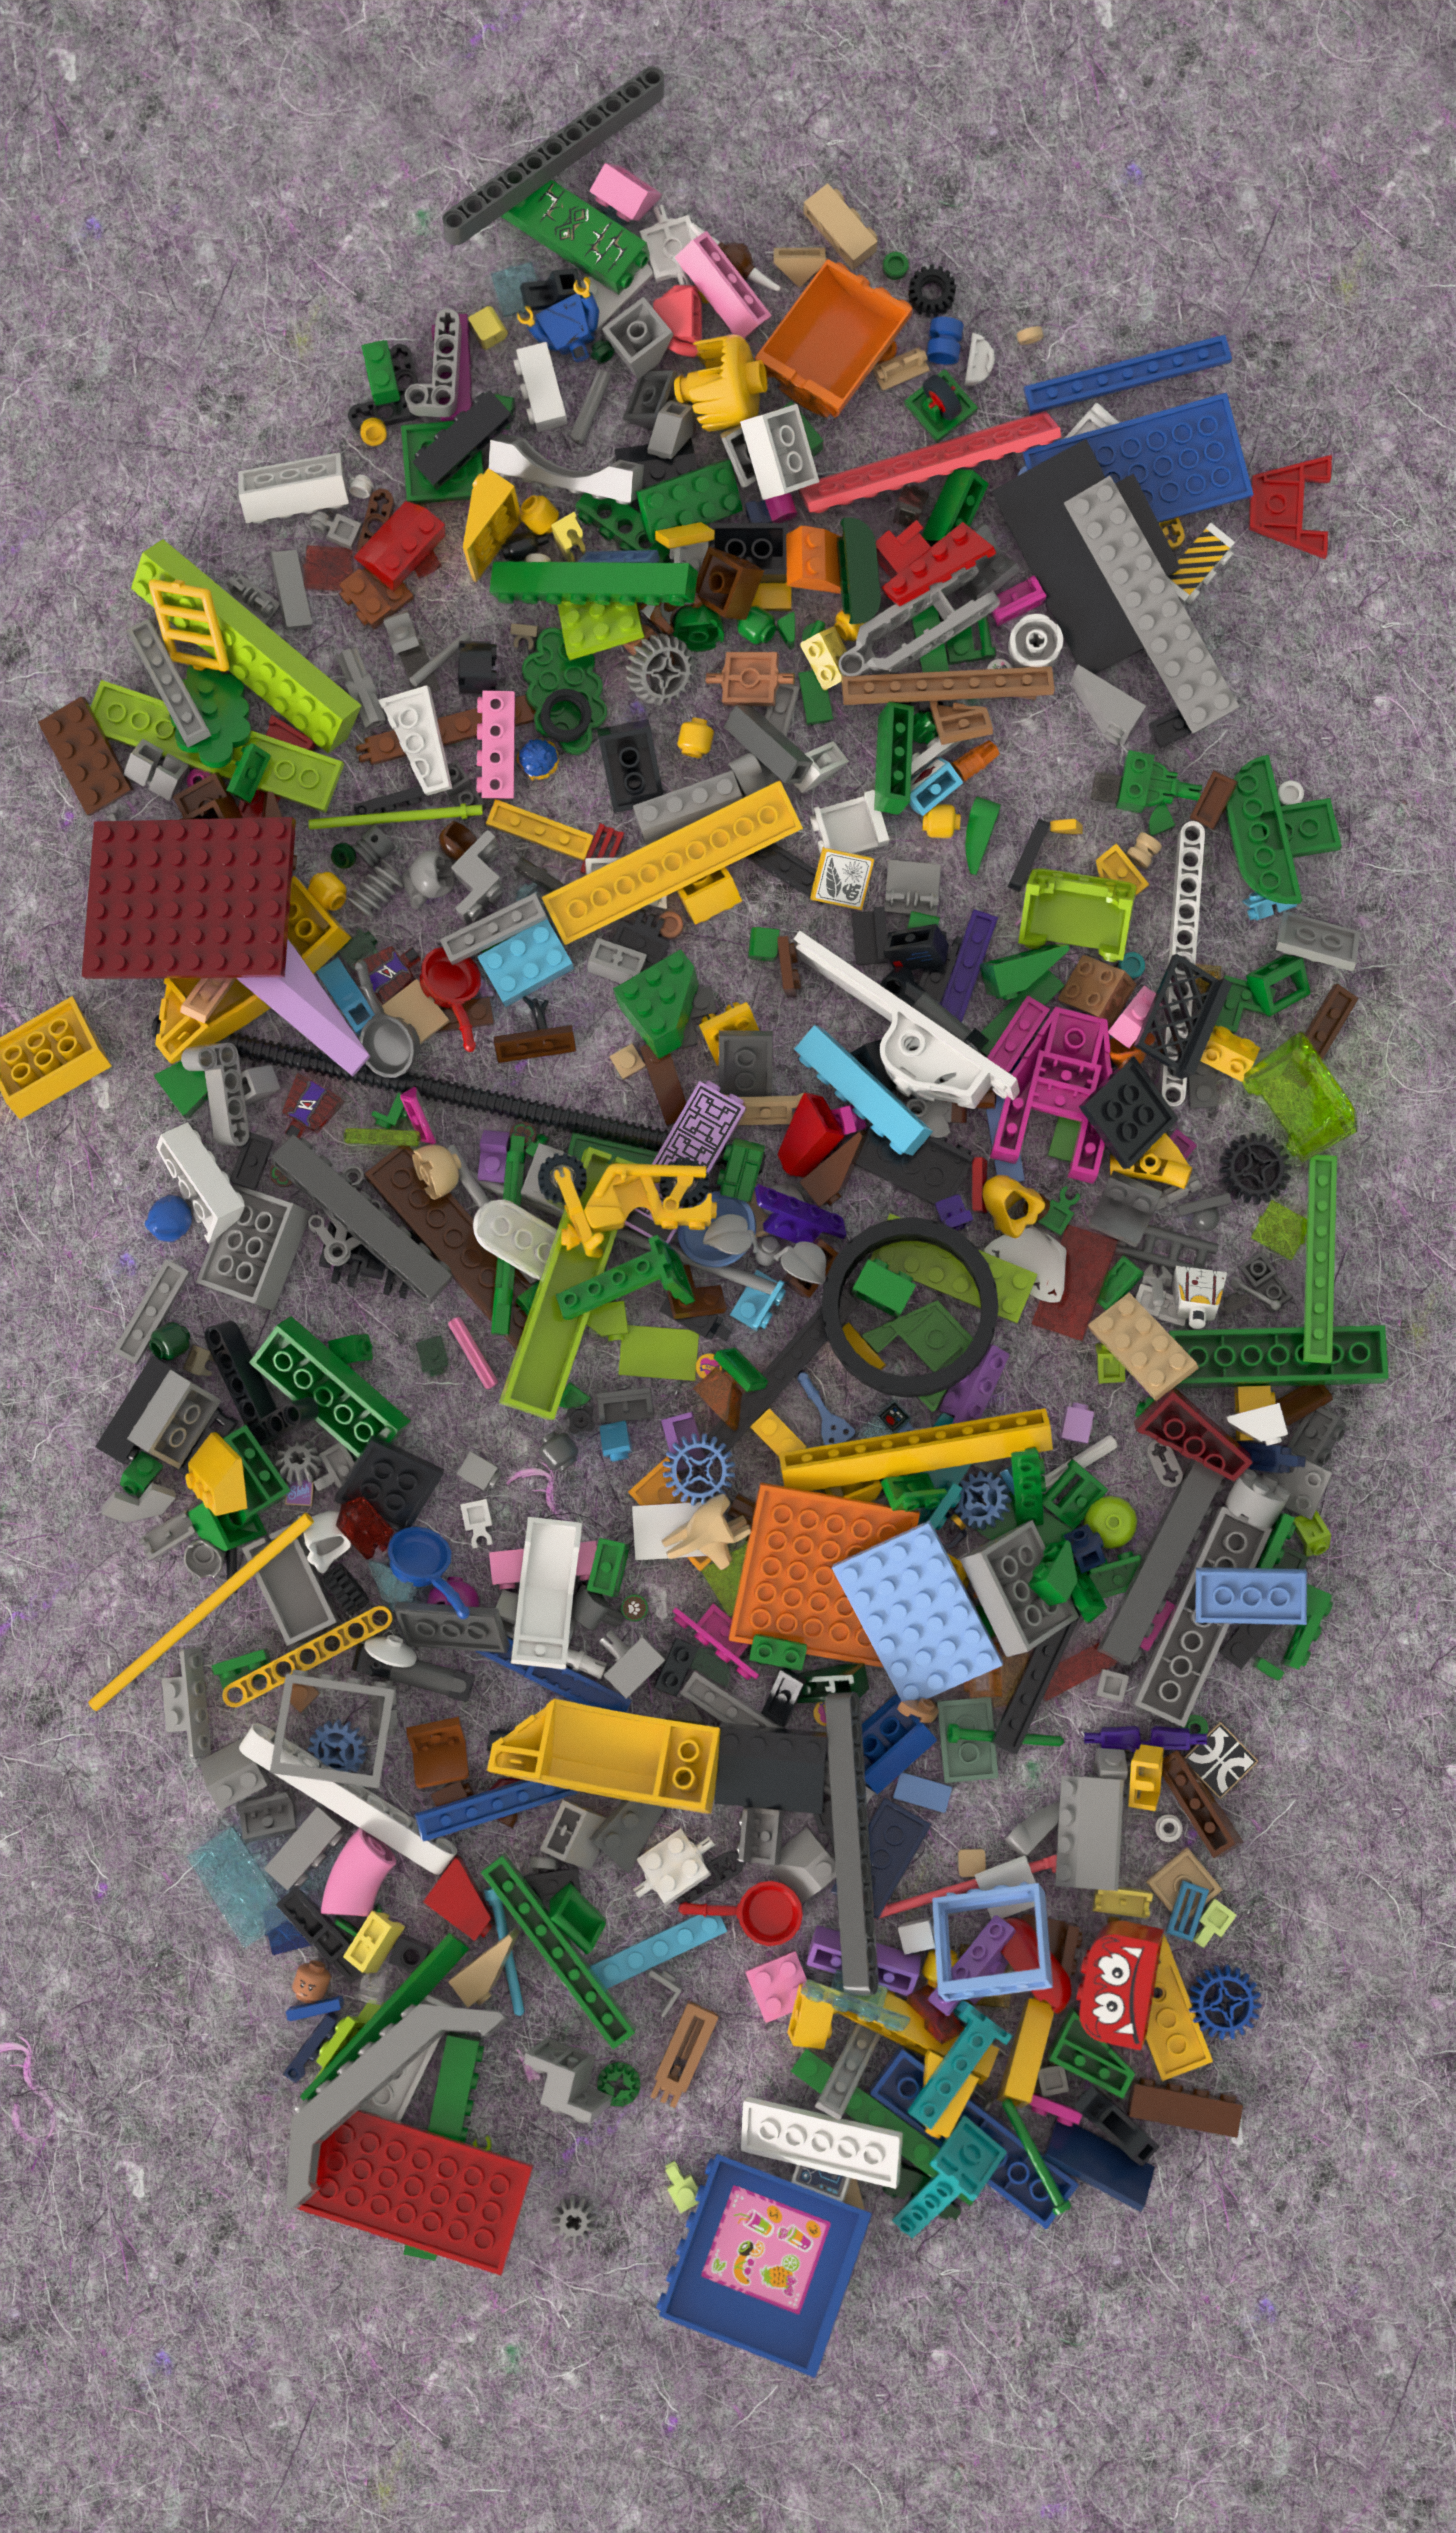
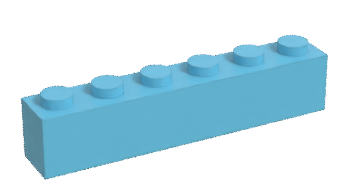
M814 1025L794 1048L801 1055L798 1059L810 1069L813 1067L819 1073L816 1076L827 1086L831 1084L837 1089L834 1092L835 1095L845 1103L849 1101L854 1106L853 1112L863 1120L867 1118L873 1124L871 1129L881 1137L886 1136L891 1141L890 1147L898 1154L906 1153L913 1156L932 1134L933 1131L825 1029Z

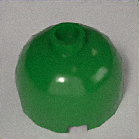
M704 604L699 609L692 606H684L679 609L673 618L672 626L674 632L672 635L677 637L678 640L683 641L687 645L686 648L690 649L691 652L712 650L716 648V643L719 640L721 643L724 640V624L720 614Z

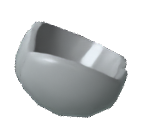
M199 1538L187 1545L184 1551L183 1562L188 1571L198 1576V1578H215L223 1568L225 1554L222 1549Z

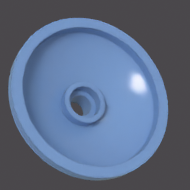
M720 1191L710 1192L712 1193V1202H717L716 1219L727 1214L739 1215L746 1219L748 1223L747 1230H753L754 1234H756L755 1215L746 1201L721 1195ZM705 1195L702 1202L697 1203V1206L706 1200L707 1195ZM680 1226L678 1229V1239L682 1250L693 1262L701 1266L723 1267L737 1261L745 1254H728L713 1246L703 1244L705 1233L709 1227H705L704 1230H691L689 1226Z

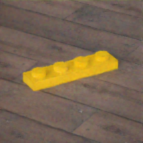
M495 799L486 821V825L583 862L594 838V835Z

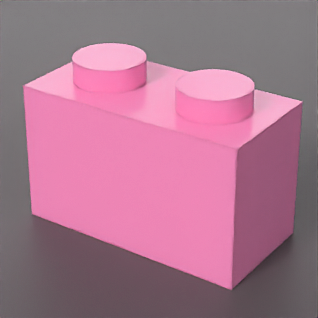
M1144 985L1108 1033L1127 1048H1130L1140 1033L1156 993Z

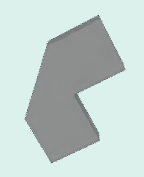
M154 1483L149 1485L139 1499L114 1491L101 1507V1513L125 1523L162 1515L176 1498V1492Z

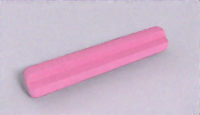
M460 1317L452 1319L448 1325L484 1387L491 1389L496 1386L498 1380Z

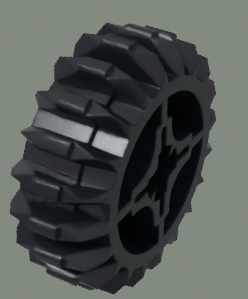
M1256 1133L1250 1134L1249 1141L1245 1135H1241V1145L1236 1140H1233L1230 1144L1234 1150L1225 1148L1223 1151L1229 1158L1222 1157L1219 1160L1220 1163L1227 1165V1167H1222L1218 1170L1221 1174L1227 1173V1177L1221 1179L1222 1184L1227 1182L1231 1184L1226 1189V1192L1230 1193L1235 1189L1237 1193L1234 1195V1199L1236 1200L1242 1194L1245 1195L1244 1204H1248L1251 1197H1253L1254 1204L1259 1205L1261 1196L1265 1203L1270 1202V1194L1275 1198L1280 1196L1277 1188L1280 1190L1286 1189V1184L1281 1180L1288 1181L1291 1178L1289 1174L1283 1173L1292 1168L1290 1164H1283V1161L1290 1158L1289 1154L1280 1155L1279 1152L1284 1149V1146L1280 1145L1274 1148L1275 1138L1266 1143V1134H1262L1259 1141H1257ZM1251 1148L1265 1151L1270 1155L1271 1159H1260ZM1244 1151L1245 1167L1235 1172V1160L1238 1154ZM1253 1163H1255V1166L1257 1164L1259 1166L1266 1165L1257 1172V1175H1255V1172L1252 1174L1251 1171L1244 1173L1253 1166ZM1275 1166L1274 1180L1267 1188L1265 1172L1270 1167ZM1248 1178L1252 1180L1259 1190L1245 1187L1240 1183L1239 1179Z

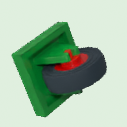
M943 369L937 375L934 374L929 377L920 389L904 401L907 409L936 443L940 442L978 410V407L946 369Z

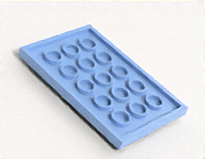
M930 1520L833 1564L832 1569L901 1701H919L920 1698L928 1699L1003 1665L1002 1658Z

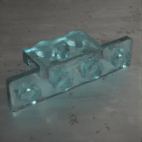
M838 1969L834 1973L830 1987L806 1980L800 1991L811 2001L826 2002L838 2011L853 2012L858 2014V2017L862 2020L877 2021L892 2031H903L910 2021L908 2016L883 2008L888 1991L887 1987L879 1985L876 1995L851 1996L846 1994L843 1986V1973Z

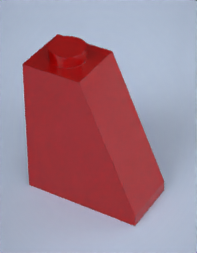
M806 1092L802 1095L777 1155L782 1163L783 1170L791 1176L805 1178L845 1136L824 1097Z
M457 1855L423 1903L475 1941L479 1935L484 1938L492 1928L493 1924L489 1921L493 1914L463 1859Z

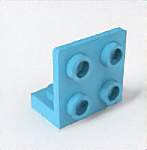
M756 1270L754 1275L778 1283L772 1294L769 1295L746 1287L730 1314L731 1317L756 1332L760 1327L766 1328L773 1316L769 1311L774 1304L779 1306L786 1294V1290L783 1289L785 1282L781 1280L777 1282L759 1270Z

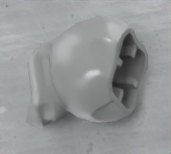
M433 850L426 851L420 854L403 873L401 881L410 897L412 909H419L427 901V898H440L451 893L455 885L454 873L451 869L454 863L451 858Z

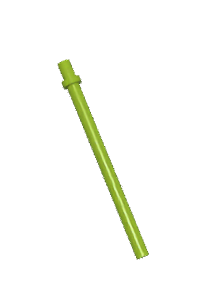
M462 803L458 807L308 819L309 830L454 817L468 819V816L483 815L482 805L467 806L466 803Z

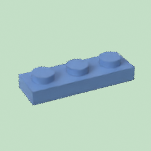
M657 550L586 552L577 562L657 563L659 555Z

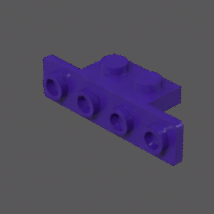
M760 1184L754 1188L758 1206L773 1212L763 1223L765 1232L796 1244L799 1242L812 1243L822 1232L841 1239L847 1236L844 1220L840 1215Z

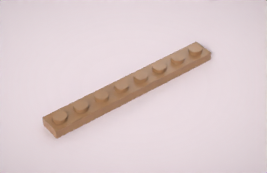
M1052 666L862 675L854 677L842 676L841 679L843 705L888 703L889 701L897 703L1053 695L1055 690Z

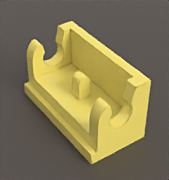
M575 512L551 525L554 541L567 562H575L574 555L570 551L573 545L579 546L580 551L585 554V545L581 540L583 532L578 524Z
M1119 1886L1118 1891L1095 1889L1092 1911L1147 1918L1150 1917L1149 1904L1152 1902L1153 1894L1149 1890Z
M371 1911L343 1956L362 1973L378 1972L405 1928L400 1922L390 1921L388 1919L390 1915L386 1913Z

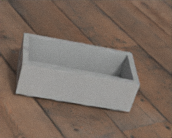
M290 1525L270 1534L269 1537H263L243 1547L242 1550L247 1561L249 1562L271 1543L270 1539L274 1540ZM298 1536L254 1575L287 1646L293 1645L341 1622L315 1566L307 1560L309 1553L301 1536Z

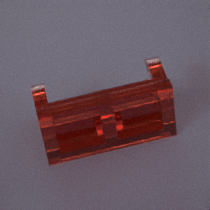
M364 1497L341 1504L335 1526L366 1560L373 1558L375 1549L378 1546L384 1552L388 1547L394 1530Z

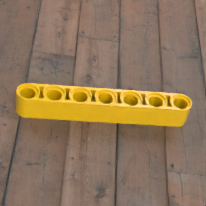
M376 1606L232 1682L223 1691L222 1697L224 1702L230 1707H239L285 1683L286 1676H281L277 1671V1666L282 1661L288 1662L292 1670L307 1671L383 1631L393 1621L392 1611L386 1606ZM377 1610H383L387 1613L388 1621L385 1625H377L374 1622L373 1615ZM359 1623L363 1626L364 1634L362 1637L354 1638L350 1635L349 1627L351 1624ZM328 1636H336L339 1639L340 1646L337 1650L330 1651L327 1649L325 1640ZM309 1648L315 1652L316 1659L313 1663L308 1664L302 1660L301 1653L304 1649ZM262 1674L267 1678V1686L264 1689H258L254 1686L253 1678L255 1675ZM232 1687H238L242 1690L243 1698L241 1701L234 1702L229 1698V1691Z

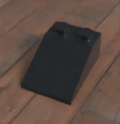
M648 719L597 729L614 813L631 810L636 804L664 795Z

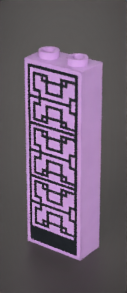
M708 1080L705 1084L699 1081L652 1165H668L670 1161H676V1158L681 1157L682 1160L685 1157H690V1160L694 1161L696 1159L699 1161V1165L703 1164L706 1166V1173L708 1172V1175H710L746 1111V1107L742 1105L744 1101L731 1093L728 1097L719 1092L721 1088ZM654 1183L663 1206L665 1197L663 1198L661 1194L660 1184ZM692 1185L693 1191L696 1189L697 1185ZM644 1207L634 1209L625 1221V1225L648 1238L658 1234L668 1245H670L680 1227L678 1226L677 1229H663L662 1225L654 1223L650 1210Z

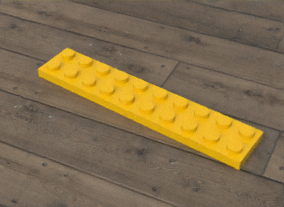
M778 780L541 898L564 945H567L803 829L781 781Z

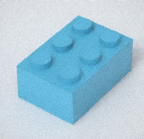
M548 919L477 956L505 1008L574 969L573 963Z

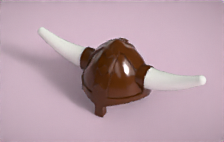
M690 223V228L697 237L705 232L696 224ZM713 238L745 281L749 279L766 288L780 291L779 285L768 279L753 266V259L746 244L735 242L724 244Z

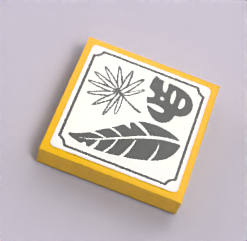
M822 847L810 899L862 910L874 858Z

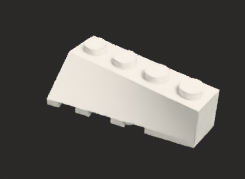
M188 1122L161 1134L156 1148L171 1176L179 1178L180 1192L184 1200H191L195 1211L193 1216L197 1224L203 1222L208 1232L204 1237L209 1244L240 1219L245 1207L244 1200L238 1192L234 1191L227 1174L223 1171L221 1172L216 1164L214 1155L206 1150L199 1133L193 1130Z

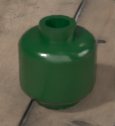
M168 1322L152 1332L149 1342L150 1349L158 1359L171 1361L188 1351L190 1347V1333L185 1326H180L176 1322Z

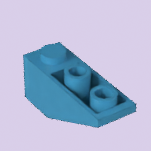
M337 957L316 971V973L354 1031L360 1037L362 1028L368 1020L372 1019L375 1013H373L366 998Z
M624 1420L599 1426L604 1457L610 1458L613 1462L629 1459L628 1453H633V1447L627 1421Z

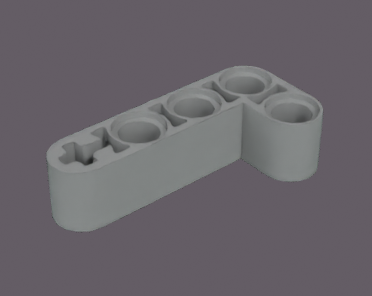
M443 309L436 316L432 384H412L406 389V403L408 409L414 415L449 417L457 409L462 329L459 316L453 309ZM448 322H452L450 323V334H447L445 328L447 327ZM445 347L453 348L452 352L448 354L442 353L441 350ZM444 372L452 374L448 379H441L440 375ZM417 396L424 397L421 403L415 404L412 402ZM447 397L450 399L446 405L438 403L441 398Z
M211 1043L185 1049L181 1058L184 1068L188 1071H205L215 1141L221 1146H242L246 1144L249 1139V1127L237 1048L232 1043Z

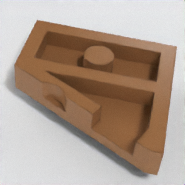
M930 701V709L941 745L993 734V726L987 707H970L960 703H954L953 707L938 705V701Z

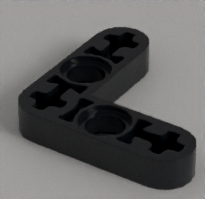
M397 344L390 349L401 400L382 405H375L374 401H369L352 406L348 412V419L355 430L360 431L362 423L366 419L372 418L371 409H373L375 418L382 420L385 426L413 421L420 417L409 412L405 399L407 388L399 386V380L404 376L411 377L413 384H418L413 356L410 348L406 345ZM398 353H403L406 356L404 357L406 369L400 368L399 360L396 359L398 358ZM421 396L415 397L412 400L413 403H421ZM384 406H389L393 409L392 415L388 418H382L378 415L379 410ZM359 412H362L363 416H365L361 423L355 419Z

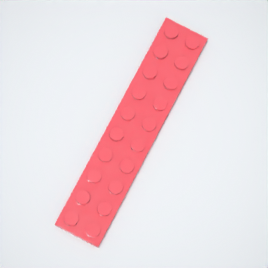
M1044 411L819 479L818 483L798 490L810 513H822L831 506L838 504L842 506L848 505L855 499L861 497L872 498L881 491L888 489L898 490L911 482H925L931 476L938 474L948 475L961 467H975L984 460H998L1003 458L1004 454L1025 452L1029 447L1038 444H1051L1054 442V439L1061 438L1060 427Z

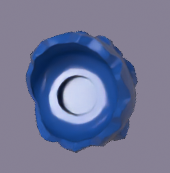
M167 1195L158 1199L152 1205L144 1224L158 1240L174 1242L189 1230L192 1224V1212L187 1202L181 1197Z

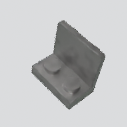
M981 523L974 531L994 546L996 554L990 558L985 555L976 560L975 563L979 573L974 579L961 587L964 594L975 601L992 590L995 593L1020 572L1017 563L1001 553L985 523Z
M1113 1170L1104 1194L1089 1222V1227L1137 1247L1155 1212L1162 1191Z

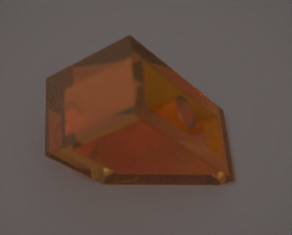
M716 1366L693 1389L735 1432L739 1426L742 1392L735 1386L738 1382L727 1371L723 1373Z

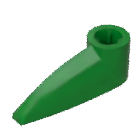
M978 796L974 800L969 815L965 841L969 871L977 876L1002 805Z

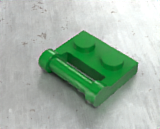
M987 616L978 621L982 645L981 650L975 651L971 626L946 641L949 665L996 657L995 647H992Z
M1071 1459L1067 1464L1069 1467L1045 1494L1042 1493V1502L1046 1508L1074 1530L1086 1517V1513L1091 1505L1102 1498L1108 1489L1074 1459ZM1076 1474L1080 1475L1081 1478L1057 1505L1053 1503L1054 1499Z

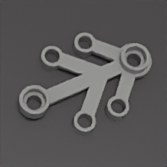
M352 1165L344 1169L343 1173L348 1178L351 1176L358 1178L356 1182L351 1184L353 1188L357 1189L363 1184L364 1175L361 1168ZM372 1200L371 1204L382 1208L380 1201ZM326 1213L337 1229L335 1239L325 1228L324 1219L320 1215L311 1216L308 1220V1226L312 1232L318 1234L326 1245L324 1249L326 1261L334 1266L345 1264L350 1259L351 1250L361 1243L354 1237L346 1240L347 1230L329 1214ZM318 1220L321 1222V1225L313 1227L311 1225L312 1222ZM335 1250L342 1251L340 1257H335L332 1253Z

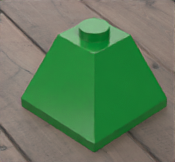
M203 1502L187 1512L198 1536L224 1551L267 1534L259 1515L240 1527L236 1511L216 1516L209 1508L205 1507Z

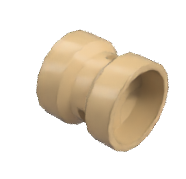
M1141 832L1136 838L1135 846L1130 847L1125 855L1135 865L1147 869L1152 862V856L1158 854L1162 845L1152 836Z

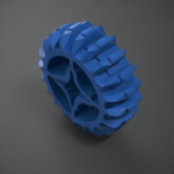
M1228 1964L1224 1965L1223 1973H1221L1218 1965L1213 1966L1214 1974L1212 1975L1208 1969H1204L1203 1972L1207 1978L1203 1980L1197 1975L1195 1979L1200 1983L1199 1987L1195 1985H1190L1189 1987L1190 1990L1196 1993V1995L1188 1996L1190 2002L1195 2003L1189 2008V2012H1198L1195 2014L1196 2017L1193 2019V2022L1198 2023L1202 2021L1199 2025L1202 2032L1209 2027L1208 2035L1210 2037L1215 2036L1218 2030L1220 2040H1224L1226 2032H1228L1231 2039H1235V2030H1238L1241 2035H1245L1246 2033L1243 2029L1245 2024L1251 2029L1254 2027L1253 2023L1249 2021L1250 2017L1259 2019V2015L1253 2011V2008H1262L1261 2003L1253 2001L1261 1997L1259 1991L1251 1992L1256 1988V1982L1251 1981L1247 1983L1250 1975L1244 1973L1240 1976L1241 1969L1239 1967H1235L1231 1973V1968ZM1224 1980L1238 1983L1244 1993H1229ZM1216 1983L1214 1996L1203 2002L1206 1991ZM1223 1993L1228 1999L1231 1998L1226 2003V2011L1220 2004L1218 2005V2003L1222 2002ZM1245 2002L1243 2012L1233 2021L1234 2009ZM1204 2011H1220L1225 2023H1217L1210 2020Z

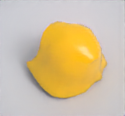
M997 1175L988 1179L984 1184L982 1196L986 1209L993 1217L994 1229L1001 1231L1004 1235L1016 1239L1020 1237L1027 1224H1035L1038 1214L1045 1208V1202L1038 1192L1032 1188L1024 1187L1009 1176ZM1025 1198L1028 1203L1027 1215L1017 1220L1011 1219L1007 1210L1016 1202Z

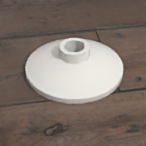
M388 1635V1637L373 1636L368 1638L364 1644L365 1650L373 1658L391 1666L410 1667L417 1660L415 1652L404 1644L400 1637L395 1635Z

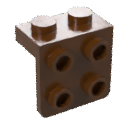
M1023 1914L1021 1919L1030 1924L1037 1933L1036 1915ZM1047 1918L1050 1951L1070 1978L1071 1975L1076 1973L1077 1959H1074L1076 1948L1081 1946L1082 1932H1079L1080 1927L1075 1923Z

